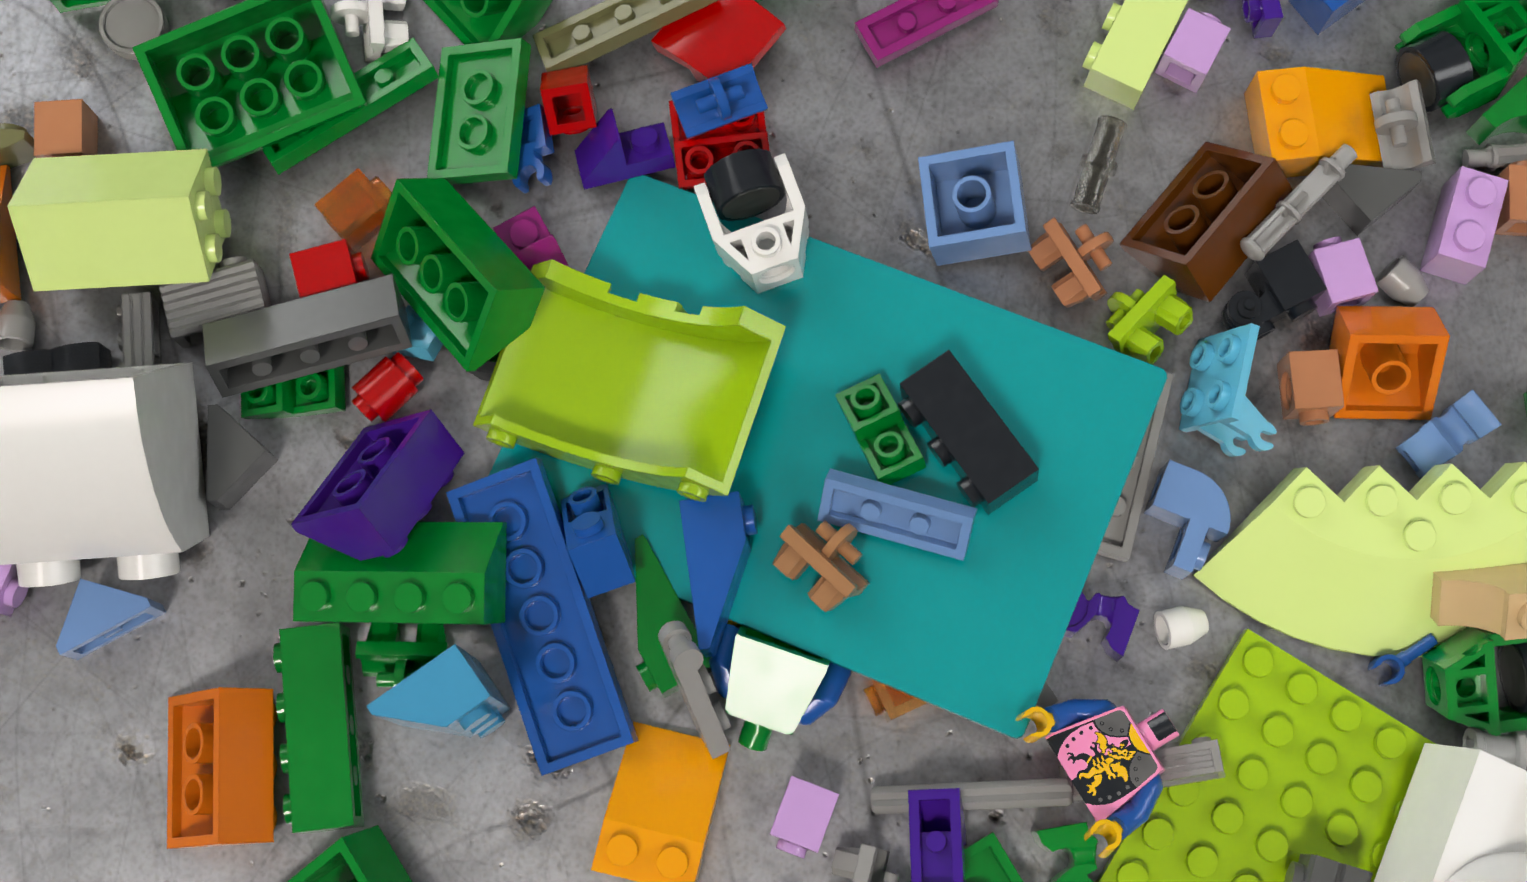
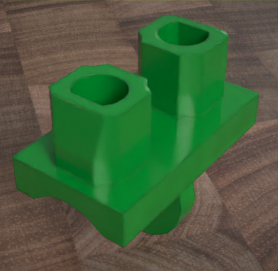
M371 623L366 641H357L355 656L361 660L363 676L376 677L377 687H394L449 648L444 625L420 623L417 625L416 642H399L400 629L398 624Z

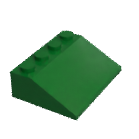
M246 0L132 47L176 150L208 149L212 167L219 168L367 106L323 0Z

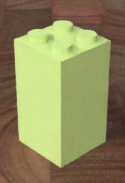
M208 149L33 158L7 206L33 291L209 282L216 263L222 261L223 242L225 238H229L231 235L229 211L221 208L219 200L222 189L220 171L218 167L211 166Z

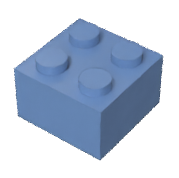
M1014 140L918 157L929 249L937 266L1032 250L1021 168Z

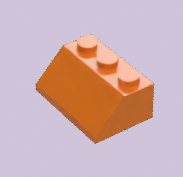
M217 687L168 697L167 849L274 842V828L277 823V811L274 806V777L277 772V760L274 755V726L277 721V710L273 702V689Z

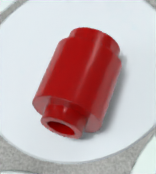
M397 351L390 359L386 356L381 359L351 387L357 394L351 402L370 422L378 416L386 422L419 392L417 386L424 378Z

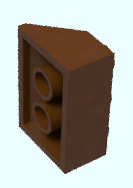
M1205 142L1120 242V246L1157 277L1161 278L1163 275H1166L1174 280L1177 292L1210 303L1248 258L1240 247L1242 238L1247 237L1276 208V204L1280 200H1284L1293 189L1275 158Z

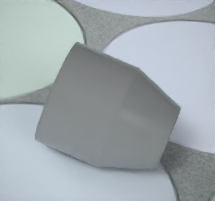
M1404 255L1393 260L1375 279L1376 284L1391 299L1410 307L1418 304L1429 292L1422 273Z
M10 300L4 304L0 311V349L22 352L33 348L36 323L31 306L28 303Z

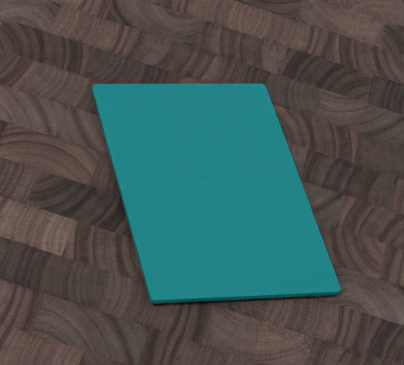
M645 175L628 179L584 274L611 283V294L637 302L639 294L642 293L678 302L688 314L700 315L703 306H746L786 326L729 491H739L745 505L753 504L758 534L749 535L751 553L728 620L819 658L827 659L831 663L1013 739L1021 738L1026 732L1030 719L1024 718L1016 721V717L1029 708L1036 707L1167 380L1165 370L812 237L807 239L803 278L757 294L741 279V276L736 271L725 265L722 258L718 255L696 194ZM758 217L739 221L719 219L731 232L764 221ZM947 350H950L1039 468L1038 481L989 515L980 504L974 507L977 508L964 561L857 532L851 544L863 555L857 563L851 566L870 584L860 595L849 597L835 609L825 612L807 594L822 577L812 566L809 565L798 579L792 580L773 565V561L785 543L779 536L788 525H793L796 528L801 523H805L815 532L822 523V521H818V514L825 478L830 468L877 481L840 408L835 394L880 373L898 406V403L903 400L899 383ZM900 410L905 425L924 457L926 468L891 485L972 507L956 484L961 480L958 473L951 464L942 467L930 451L927 442L932 440L927 431L921 424L914 428ZM515 444L514 449L502 447L489 475H492L530 459L541 458L562 520L560 499L569 497L580 488H595L607 483L591 475L592 469L566 462L519 444ZM621 478L619 485L607 483L630 551L635 580V538L644 534L678 598L693 604L679 506L680 500L689 498L680 495L675 490ZM830 524V525H831L833 528H835L837 531H838L840 528H842V527H840V526H836V525ZM815 532L824 542H826L817 532ZM840 554V556H841L848 564H850V563Z

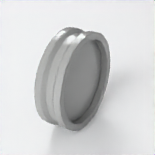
M111 0L100 14L99 32L104 42L116 55L128 60H137L132 47L168 33L169 24L165 13L155 0Z

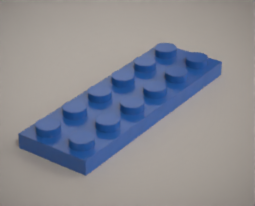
M530 459L446 492L456 522H507L505 623L490 625L541 776L639 741L590 598H587L567 551L564 522L542 459Z

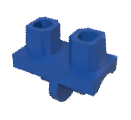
M751 63L670 93L686 139L696 137L768 109Z

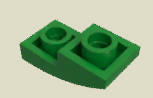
M340 366L241 393V418H290L346 411L345 368Z
M880 373L835 394L840 408L878 482L891 485L926 468L924 457L905 425L900 410Z

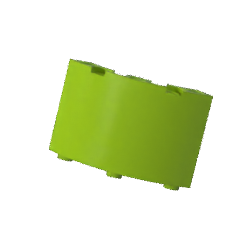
M553 259L534 264L531 272L545 286L541 301L530 328L500 351L473 426L488 432L486 439L491 443L509 449H514L515 444H519L566 462L592 469L591 475L610 484L619 485L621 478L675 490L680 495L699 502H706L708 495L728 496L786 326L746 306H703L700 315L688 314L678 302L642 293L639 294L636 302L611 294V283L584 274Z

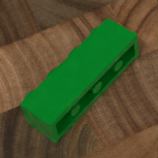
M337 622L279 629L280 643L274 644L273 660L277 673H282L283 692L277 694L276 708L280 723H285L286 743H281L280 745L281 769L283 773L289 774L290 793L284 794L283 797L286 824H292V833L299 834L364 827L350 628Z

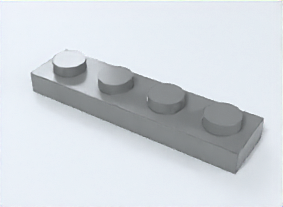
M1166 372L1167 380L1097 552L1098 555L1127 562L1130 559L1174 377L1172 373Z

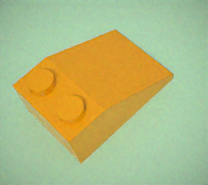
M1305 66L1257 71L1244 92L1254 153L1275 158L1286 178L1308 176L1319 165V161L1323 157L1330 158L1343 144L1351 146L1357 153L1358 157L1351 164L1383 167L1378 137L1374 126L1370 93L1387 90L1384 76Z
M633 721L639 741L625 747L603 820L591 870L637 882H697L728 752L712 759L700 737Z

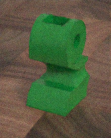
M1087 822L1031 831L1035 843L1044 851L1054 852L1061 849L1068 854L1069 863L1067 867L1048 882H1093L1088 878V874L1097 870L1096 849L1098 839L1091 836L1088 840H1084V835L1089 830Z

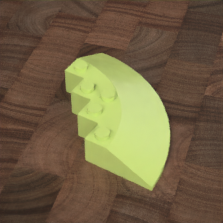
M1452 463L1435 465L1409 492L1380 465L1366 466L1337 495L1307 467L1293 468L1208 557L1200 571L1196 570L1192 576L1221 600L1254 620L1292 638L1327 649L1374 657L1386 654L1396 655L1402 650L1405 651L1430 633L1437 640L1438 644L1436 646L1466 628V626H1438L1430 617L1433 572L1527 563V463H1505L1481 489Z

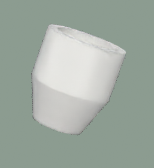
M1178 606L1156 611L1154 614L1155 634L1159 644L1165 650L1191 645L1207 634L1209 630L1207 616L1201 609Z

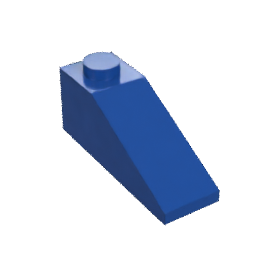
M739 491L729 492L728 496L710 495L707 497L706 502L692 499L679 501L698 646L706 658L716 656L751 553L749 535L758 534L753 504L745 505Z

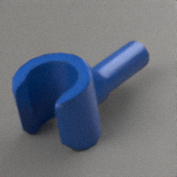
M1430 633L1405 651L1402 650L1396 655L1386 654L1373 659L1367 669L1369 671L1381 665L1382 662L1387 663L1391 668V677L1387 681H1383L1379 686L1395 684L1404 677L1405 667L1411 664V661L1436 646L1438 642Z

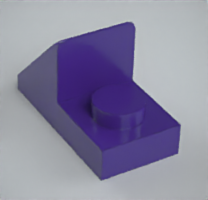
M612 108L605 112L597 122V127L588 133L574 151L584 190L675 168L674 157L664 122L619 133Z
M960 788L908 790L911 882H965L964 846H967V835Z

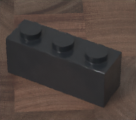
M947 350L899 383L901 398L903 399L898 403L900 410L914 428L921 424L932 438V440L927 442L930 451L942 467H946L949 464L952 465L961 478L956 484L972 507L980 504L989 515L1038 481L1039 468L950 350Z

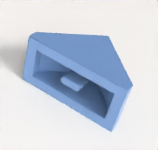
M80 578L56 648L61 656L79 660L165 614L166 611L162 604L149 598Z

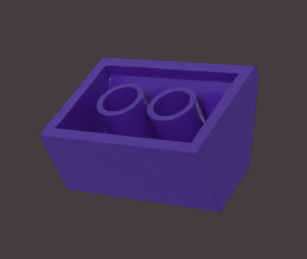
M432 409L365 427L291 523V526L297 533L360 561L380 556L385 558L394 556L406 546L408 542L407 536L417 521L422 519L431 510L432 504L430 502L440 488L453 478V469L465 453Z

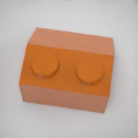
M1337 306L1329 349H1338L1344 407L1333 415L1334 418L1431 420L1450 338L1434 307Z

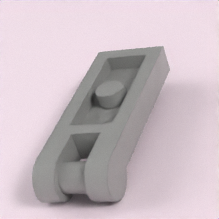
M681 621L667 622L659 630L658 640L696 730L712 759H715L731 751L723 732L731 728V725L719 700L711 703L709 695L715 693L716 688L703 664V654L696 643L692 642L689 630Z

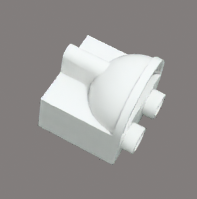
M1425 743L1374 882H1527V771L1481 749Z

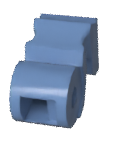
M1471 390L1443 410L1440 417L1432 418L1420 427L1418 432L1395 449L1399 454H1402L1416 472L1415 474L1421 479L1435 465L1444 464L1461 453L1463 445L1477 441L1502 424L1476 392Z

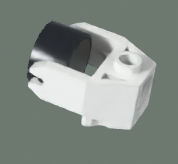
M747 149L726 156L710 166L704 174L708 189L705 182L693 187L718 255L722 258L725 265L736 271L741 276V279L758 294L803 278L806 244L809 238V220L804 201L785 153L773 157V161L768 150ZM786 194L787 204L784 214L734 232L728 230L719 220L739 221L755 217L776 206Z

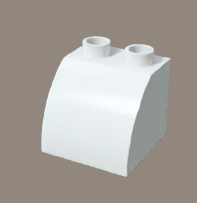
M192 362L1 375L0 565L16 564L18 585L20 587L54 586L80 580L82 578L80 559L116 557L118 577L121 580L154 579L179 573L181 571L179 553L188 550L210 536Z

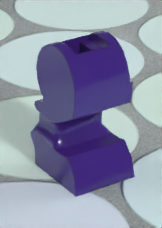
M1081 592L1064 637L1072 638L1090 621H1101L1105 625L1106 632L1100 644L1105 653L1118 662L1124 656L1140 610L1131 606L1124 596H1105L1096 593L1091 600H1087L1086 596Z

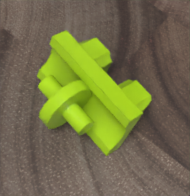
M1163 275L1146 294L1140 289H1136L1130 296L1122 292H1115L1107 300V305L1112 315L1105 323L1111 330L1108 333V339L1112 343L1114 350L1152 365L1161 357L1164 350L1163 339L1154 333L1162 326L1175 335H1181L1193 321L1192 307L1177 296L1176 282L1166 275Z

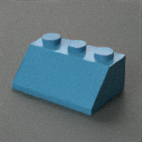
M456 644L366 706L373 716L400 726L470 738L476 734L480 738H484L497 730L506 722L502 715L512 709L479 660Z

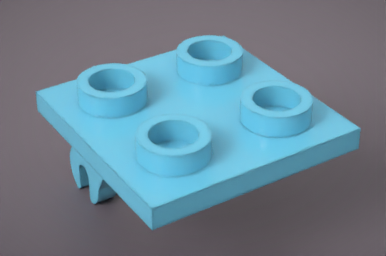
M1253 323L1198 339L1197 345L1190 356V367L1192 370L1188 388L1180 402L1182 416L1179 430L1186 433L1196 430L1219 443L1223 453L1229 457L1241 456L1246 453L1245 449L1234 445L1233 439L1247 440L1253 450L1261 452L1272 449L1274 445L1262 440L1260 434L1273 435L1277 432L1275 427L1267 422L1245 396L1260 326Z

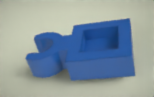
M541 104L525 108L518 176L517 179H512L515 187L524 194L530 192L528 180L535 172H537L538 181L545 186L551 185L553 180L552 171L543 163L542 158L554 153L552 135L550 136L545 110Z

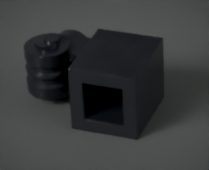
M1298 239L1266 255L1262 261H1255L1245 273V277L1255 293L1251 291L1237 292L1224 306L1221 312V320L1227 330L1250 323L1260 326L1257 337L1258 341L1276 329L1273 323L1287 316L1291 322H1294L1318 308L1315 301L1327 288Z

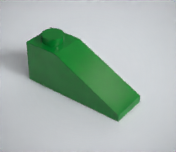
M644 534L635 538L638 651L644 662L636 665V668L649 692L659 688L664 698L677 692L679 687L658 640L659 630L667 622L681 621L689 630L692 642L698 646L697 631ZM703 655V664L708 673H711L710 657L706 658Z

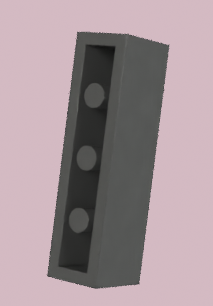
M393 274L202 324L205 367L222 398L412 347L406 306Z

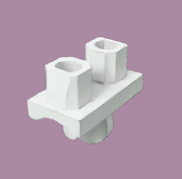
M343 0L334 3L330 7L331 20L337 24L345 25V35L347 37L359 36V25H362L364 62L371 63L380 58L381 53H388L409 41L407 21L384 20L383 10L403 11L406 0Z

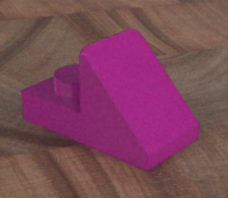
M535 206L493 227L494 232L530 271L534 264L551 259L569 267L554 235L550 234Z

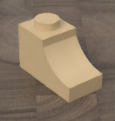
M1527 563L1433 572L1430 617L1438 626L1474 627L1496 633L1504 640L1526 639Z

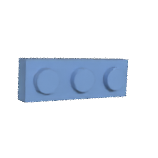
M830 468L824 482L818 521L823 522L826 520L829 524L840 527L850 523L858 532L964 561L977 508Z

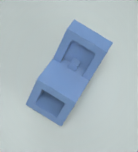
M1169 460L1160 469L1144 514L1180 528L1164 573L1183 580L1193 572V569L1198 571L1202 569L1211 546L1204 539L1207 538L1218 542L1228 535L1231 522L1230 508L1221 488L1204 473Z

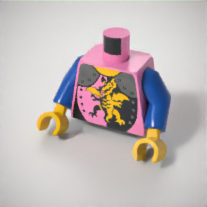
M1071 699L1045 707L1044 709L1038 706L1029 708L1016 717V721L1024 718L1034 721L1037 730L1035 733L1023 738V740L1027 743H1033L1046 736L1047 742L1096 820L1085 833L1084 840H1088L1093 834L1102 835L1106 839L1108 846L1098 856L1100 858L1108 857L1119 846L1121 840L1125 839L1149 819L1163 790V782L1160 775L1165 771L1164 766L1154 751L1180 734L1163 708L1138 724L1125 706L1116 707L1108 699Z

